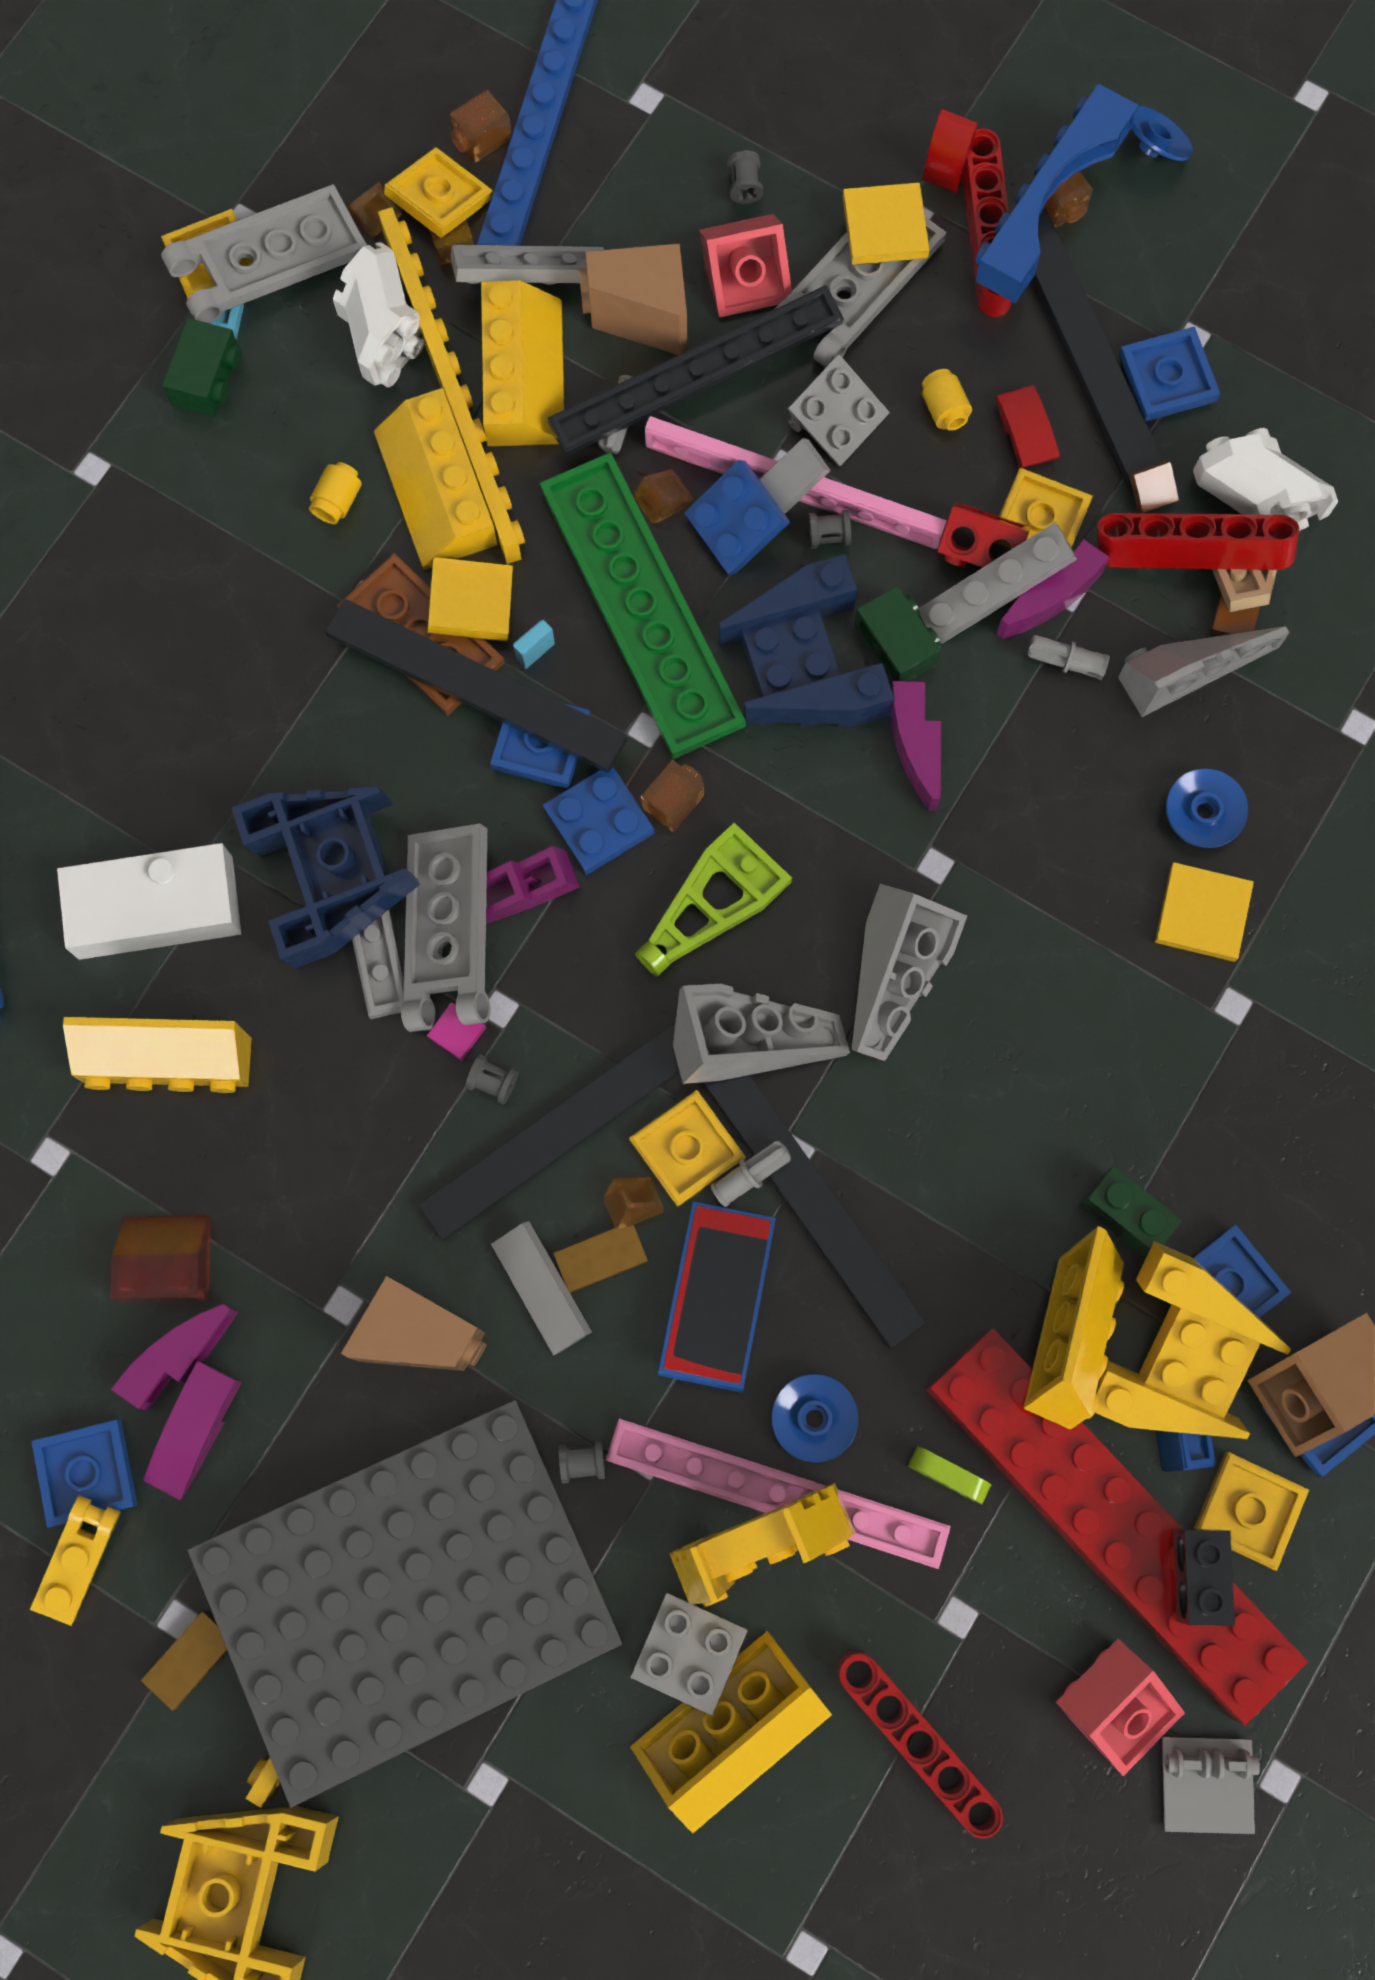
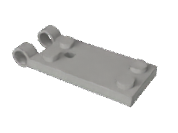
M332 184L186 241L174 242L163 250L161 257L173 277L186 276L193 272L199 263H203L215 287L193 293L187 299L186 305L195 320L212 323L222 315L223 311L350 262L360 249L366 246V243L337 189ZM242 258H250L253 263L249 266H241L239 261Z
M925 217L930 250L928 258L855 265L851 263L848 234L846 232L776 308L827 285L844 321L842 325L829 330L830 333L822 339L814 352L813 359L826 368L838 354L841 357L844 356L847 348L942 245L947 232ZM845 290L851 294V297L849 299H841L837 296V293Z
M481 824L408 835L407 870L420 883L418 887L406 895L404 1002L401 1007V1018L404 1027L409 1032L430 1030L434 1027L436 1010L430 999V994L458 991L456 1013L463 1025L481 1024L489 1020L491 1007L485 992L488 828ZM447 944H451L452 948L449 955L443 958V948Z

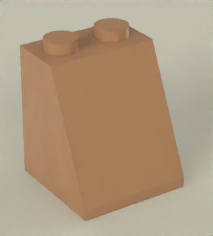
M680 244L585 252L587 268H579L583 314L591 313L593 329L676 355L687 351V309Z
M386 1276L341 1354L363 1363L464 1371L468 1364L473 1367L477 1364L487 1344L481 1341L485 1333L479 1328Z
M1367 1313L1247 1380L1294 1457L1349 1431L1375 1415V1325Z

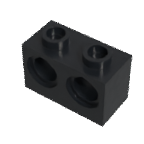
M1173 1529L1177 1622L1186 1625L1235 1626L1231 1531L1220 1529Z

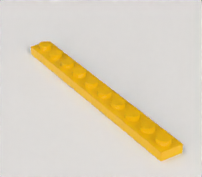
M393 207L378 211L383 235L388 247L394 251L400 280L410 307L419 312L421 336L424 339V344L440 387L444 389L493 522L495 534L506 564L522 560L519 545L525 543L520 524L518 520L511 522L507 510L512 509L509 495L505 486L497 487L494 476L499 475V470L492 452L485 454L481 442L487 440L480 419L472 420L468 409L474 407L467 385L459 386L456 378L457 375L461 374L455 352L447 353L444 342L449 341L443 320L442 318L435 320L431 310L437 307L429 285L424 287L421 285L419 277L424 276L419 256L417 252L409 253L407 245L411 244L412 240L405 220L397 221Z

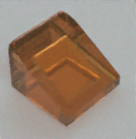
M380 182L376 183L346 207L350 215L372 238L382 231L378 211L393 207L396 218L403 215L396 204L384 195V188Z
M467 220L463 221L442 238L430 230L439 265L451 263L452 245H474Z
M673 469L644 477L633 495L653 524L663 521L690 504L694 499Z
M651 1177L613 1178L604 1197L605 1204L616 1229L629 1227L662 1214L664 1211Z

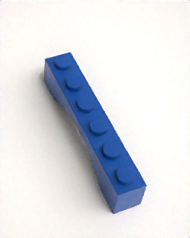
M1099 83L1089 97L1082 96L1073 113V118L1075 119L1070 126L1064 124L1061 127L1053 144L1055 149L1050 155L1047 153L1043 154L1035 168L1034 175L1036 177L1032 183L1025 182L1016 196L1014 202L1016 207L1012 213L1005 212L1000 218L995 229L996 237L992 243L986 241L980 248L975 259V263L979 265L975 282L1016 304L1036 273L1041 254L1038 223L1039 216L1046 202L1058 187L1076 172L1114 156L1131 130L1138 104Z

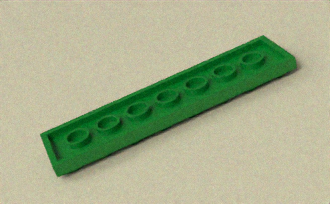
M612 453L605 454L539 483L540 490L672 758L680 757L746 727V720Z

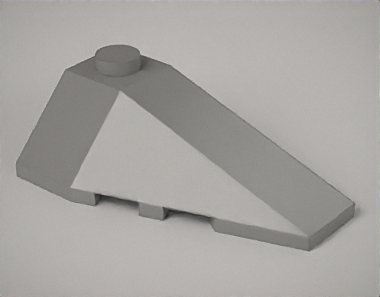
M1286 626L1164 644L1150 651H1147L1146 648H1141L1126 657L1124 660L1125 665L1118 678L1141 717L1278 649L1290 632Z
M883 884L879 885L865 927L852 1041L853 1051L883 1061L887 1059L911 1021L910 1011L920 995L926 997L932 989L933 985L929 981L940 964L946 966L954 955L967 915L914 893Z
M724 984L687 985L679 989L673 1048L683 1084L721 1081L843 1057L850 1053L840 1015L796 1003L792 1006L769 1001V996L758 993L752 997L733 992V987Z

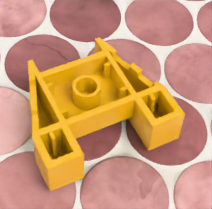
M1154 1241L1136 1281L1145 1293L1172 1305L1139 1374L1108 1360L1106 1369L1098 1380L1096 1394L1099 1395V1404L1095 1413L1129 1428L1248 1439L1250 1432L1239 1417L1227 1413L1261 1343L1287 1355L1291 1349L1278 1334L1247 1308L1194 1258Z
M832 1483L794 1499L792 1502L680 1547L669 1554L689 1604L702 1603L703 1607H707L727 1598L726 1591L735 1583L734 1580L752 1573L753 1569L757 1568L756 1561L767 1557L771 1565L795 1555L796 1551H799L803 1563H807L823 1553L825 1556L849 1547L847 1539L854 1536L855 1530L835 1483Z
M287 1806L178 1818L162 1826L160 1834L184 1839L164 1921L151 1919L137 1928L134 1936L159 1954H166L189 1970L187 1973L197 1980H300L305 1956L261 1946L259 1942L278 1863L310 1871H317L328 1863L339 1816L300 1806L292 1808Z

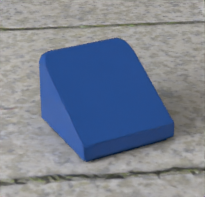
M1156 1431L1161 1467L1164 1472L1216 1466L1211 1436Z

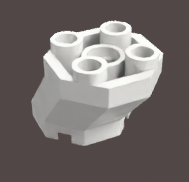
M380 242L375 243L376 249L370 245L363 246L343 269L340 280L345 282L346 285L343 293L336 289L333 302L337 315L349 323L362 377L374 386L383 384L388 388L393 386L398 380L401 369L409 359H415L420 354L424 346V339L420 337L422 330L419 324V312L406 304L394 251Z
M1265 428L1253 430L1239 438L1219 437L1212 440L1206 445L1207 452L1199 457L1193 469L1198 486L1239 513L1247 515L1289 516L1298 522L1299 531L1309 526L1308 518L1317 514L1320 521L1329 516L1338 503L1334 487L1283 455L1277 439L1270 437L1268 429Z

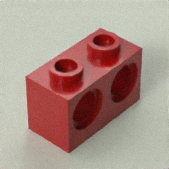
M955 502L937 552L945 554L944 561L959 567H966L967 563L985 567L997 559L991 552V544L994 541L1003 539L1008 541L1012 548H1015L1026 541L1031 527ZM958 527L970 528L975 535V542L967 547L958 545L953 537L954 530Z

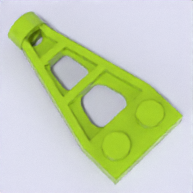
M733 823L705 849L653 934L635 952V955L653 975L658 977L675 960L765 909L792 882V877L739 826ZM717 872L725 873L743 891V896L739 901L721 910L714 909L703 898L705 886L712 875ZM694 904L709 919V922L692 936H684L675 927V921L688 905ZM656 945L665 947L667 954L664 956Z

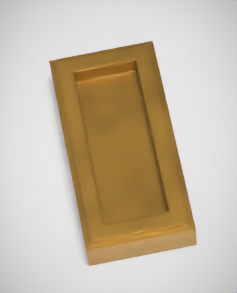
M633 1222L553 1253L570 1294L648 1262Z
M206 1610L202 1611L141 1680L172 1711L180 1706L227 1652L215 1619Z

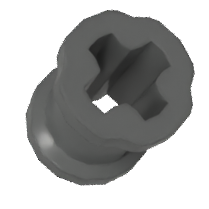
M750 150L734 152L727 159V166L732 173V185L729 189L730 198L732 201L741 204L756 202L763 196V185L759 182L758 169L761 166L759 154Z
M842 510L840 515L816 516L815 513H809L808 531L810 548L817 549L819 544L843 543L844 546H851L849 511Z
M480 1054L471 1067L465 1088L471 1091L476 1088L497 1097V1102L504 1105L515 1087L519 1070L512 1068L508 1071L488 1062L487 1057Z
M595 1440L594 1445L568 1448L566 1444L558 1445L562 1484L569 1483L571 1478L597 1476L599 1480L606 1479L602 1440Z

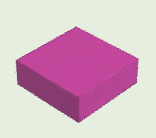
M451 1002L427 1037L463 1061L486 1029V1026L483 1023L463 1025L458 1019L456 1005Z

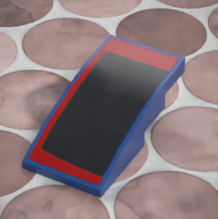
M693 1201L658 1376L743 1393L776 1218Z

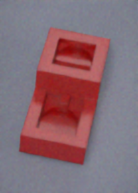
M944 109L941 110L930 143L922 180L954 193L958 192L963 182L967 158L974 145L978 123Z
M1034 385L995 397L1005 435L1010 434L1019 468H1028L1056 460L1060 457L1050 422Z

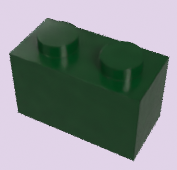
M187 318L162 385L171 405L216 416L219 405L224 404L228 397V380L232 369L236 370L241 360V348L238 346L232 329Z
M898 586L858 608L854 625L879 663L883 664L884 670L891 681L908 682L937 665L941 653V642L936 632L931 627L926 628L919 618L920 611L914 599L910 595L905 596Z
M1115 1166L1102 1175L1079 1204L1145 1258L1154 1241L1164 1245L1183 1221Z

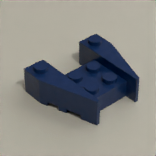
M845 554L804 566L719 623V646L741 641L759 698L744 702L743 716L746 724L775 725V722L801 723V726L838 724V727H855L891 715L895 699L883 664L879 663L840 674L822 621L823 617L854 609L857 587Z
M379 787L348 788V791L332 792L310 790L299 794H285L284 792L268 793L231 808L242 843L253 853L260 857L286 846L288 848L306 906L269 920L268 923L280 960L294 968H299L334 954L420 885L419 880L406 868L389 874L369 815L393 805L391 799Z

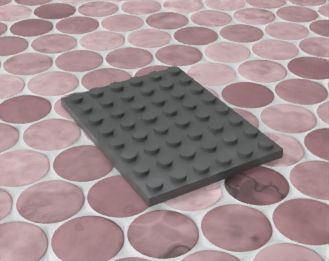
M516 1400L187 1550L290 1808L623 1645Z

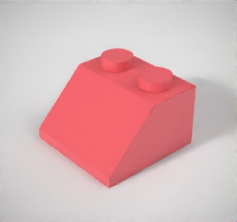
M774 214L699 230L705 270L719 318L778 305L792 292L783 224Z
M1119 1639L1110 1648L1101 1652L1095 1663L1078 1680L1072 1682L1066 1688L1064 1694L1056 1701L1073 1724L1122 1776L1185 1714L1156 1673Z

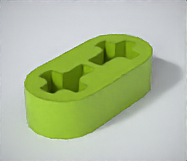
M917 1446L908 1464V1467L981 1505L991 1487V1484L984 1479Z

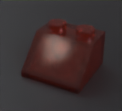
M210 1216L124 1217L111 1257L110 1299L123 1303L208 1301Z

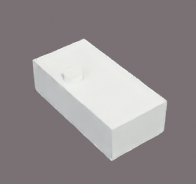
M223 843L57 868L65 948L79 960L242 935L233 857Z

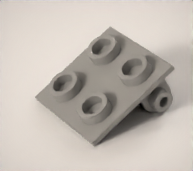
M840 354L827 365L787 408L791 415L788 421L791 428L797 432L805 429L838 467L849 458L890 413Z
M666 1593L630 1678L707 1714L713 1715L748 1630L695 1606V1604H689L683 1598H677Z
M1162 1737L1164 1831L1255 1834L1253 1775H1259L1260 1764L1258 1756H1253L1252 1739Z

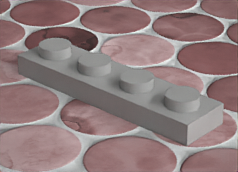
M452 245L451 262L456 282L478 284L481 281L521 280L525 283H543L547 285L580 283L579 268H587L585 252L604 250V248Z
M1054 522L919 608L920 616L927 628L931 627L938 635L941 644L1078 559L1059 525Z

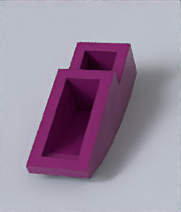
M1083 540L1074 551L1078 560L1021 594L1001 619L996 635L1001 639L1023 633L1050 620L1067 609L1086 593L1103 574L1110 557L1086 540Z
M893 681L891 690L895 700L890 719L895 745L902 766L914 791L928 811H936L941 799V721H925V682Z
M551 846L518 863L509 861L488 871L486 924L528 910L579 888L566 850Z
M222 1304L200 1313L175 1327L140 1355L127 1368L111 1390L136 1408L150 1410L172 1378L178 1382L186 1383L196 1362L205 1361L239 1312L230 1306Z
M196 1362L161 1433L143 1481L181 1501L184 1499L225 1422L222 1419L242 1384L241 1381L205 1362Z

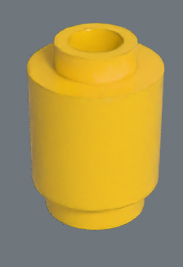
M939 369L926 376L922 382V396L936 426L940 429L956 430L965 425L972 413V407L958 377L951 374L948 369Z
M337 462L336 465H326L310 496V501L312 502L309 507L310 512L320 520L334 525L338 523L340 518H345L362 486L360 479L357 477L358 472L353 467L342 462Z

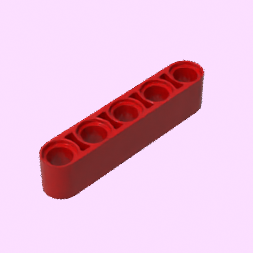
M983 128L976 130L974 145L967 158L963 177L975 280L979 266L975 263V259L980 248L986 241L992 243L996 237L995 229L1000 218L1005 212L1009 213L1000 141L993 131ZM984 221H990L994 224H987ZM975 282L977 302L984 314L990 317H1000L1009 311L1012 301Z
M1113 513L1099 520L1097 527V549L1110 557L1106 566L1114 568L1282 570L1290 567L1295 561L1300 527L1295 519L1285 515Z
M858 1650L849 1651L843 1655L838 1662L837 1676L844 1689L970 1834L981 1839L990 1838L995 1835L1003 1822L1002 1809L997 1801L869 1655ZM854 1661H864L869 1666V1677L866 1682L860 1685L851 1684L846 1678L847 1668ZM885 1696H894L899 1700V1712L892 1719L885 1720L877 1715V1703ZM916 1731H924L929 1735V1747L922 1754L910 1753L907 1749L908 1738ZM950 1766L958 1768L960 1780L957 1786L948 1790L940 1788L938 1785V1775L941 1770ZM979 1802L988 1803L991 1813L987 1822L981 1825L972 1824L969 1821L971 1807Z

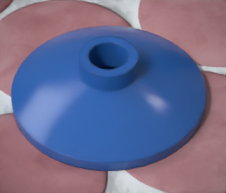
M1138 106L1131 128L1141 141L1139 143L1140 149L1153 158L1161 155L1177 161L1188 160L1193 153V146L1183 130L1160 112L1145 106Z
M1197 769L1181 776L1171 787L1166 800V814L1169 824L1181 839L1197 847L1215 848L1231 842L1242 831L1248 817V802L1241 786L1229 775L1214 769ZM1204 807L1208 809L1210 817H1200L1197 813V808Z
M819 1374L805 1375L792 1380L778 1394L772 1409V1427L780 1445L793 1457L812 1463L825 1462L841 1455L854 1440L858 1428V1410L851 1393L837 1380ZM811 1410H816L822 1415V1423L818 1427H811L806 1422V1415Z

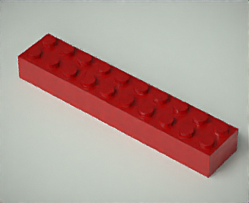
M994 1328L986 1331L925 1389L926 1392L1232 1720L1246 1726L1308 1661L1234 1583L1235 1626L1186 1625L1177 1622L1173 1529H1182V1527L1082 1422L1070 1430L1023 1409L1032 1369Z

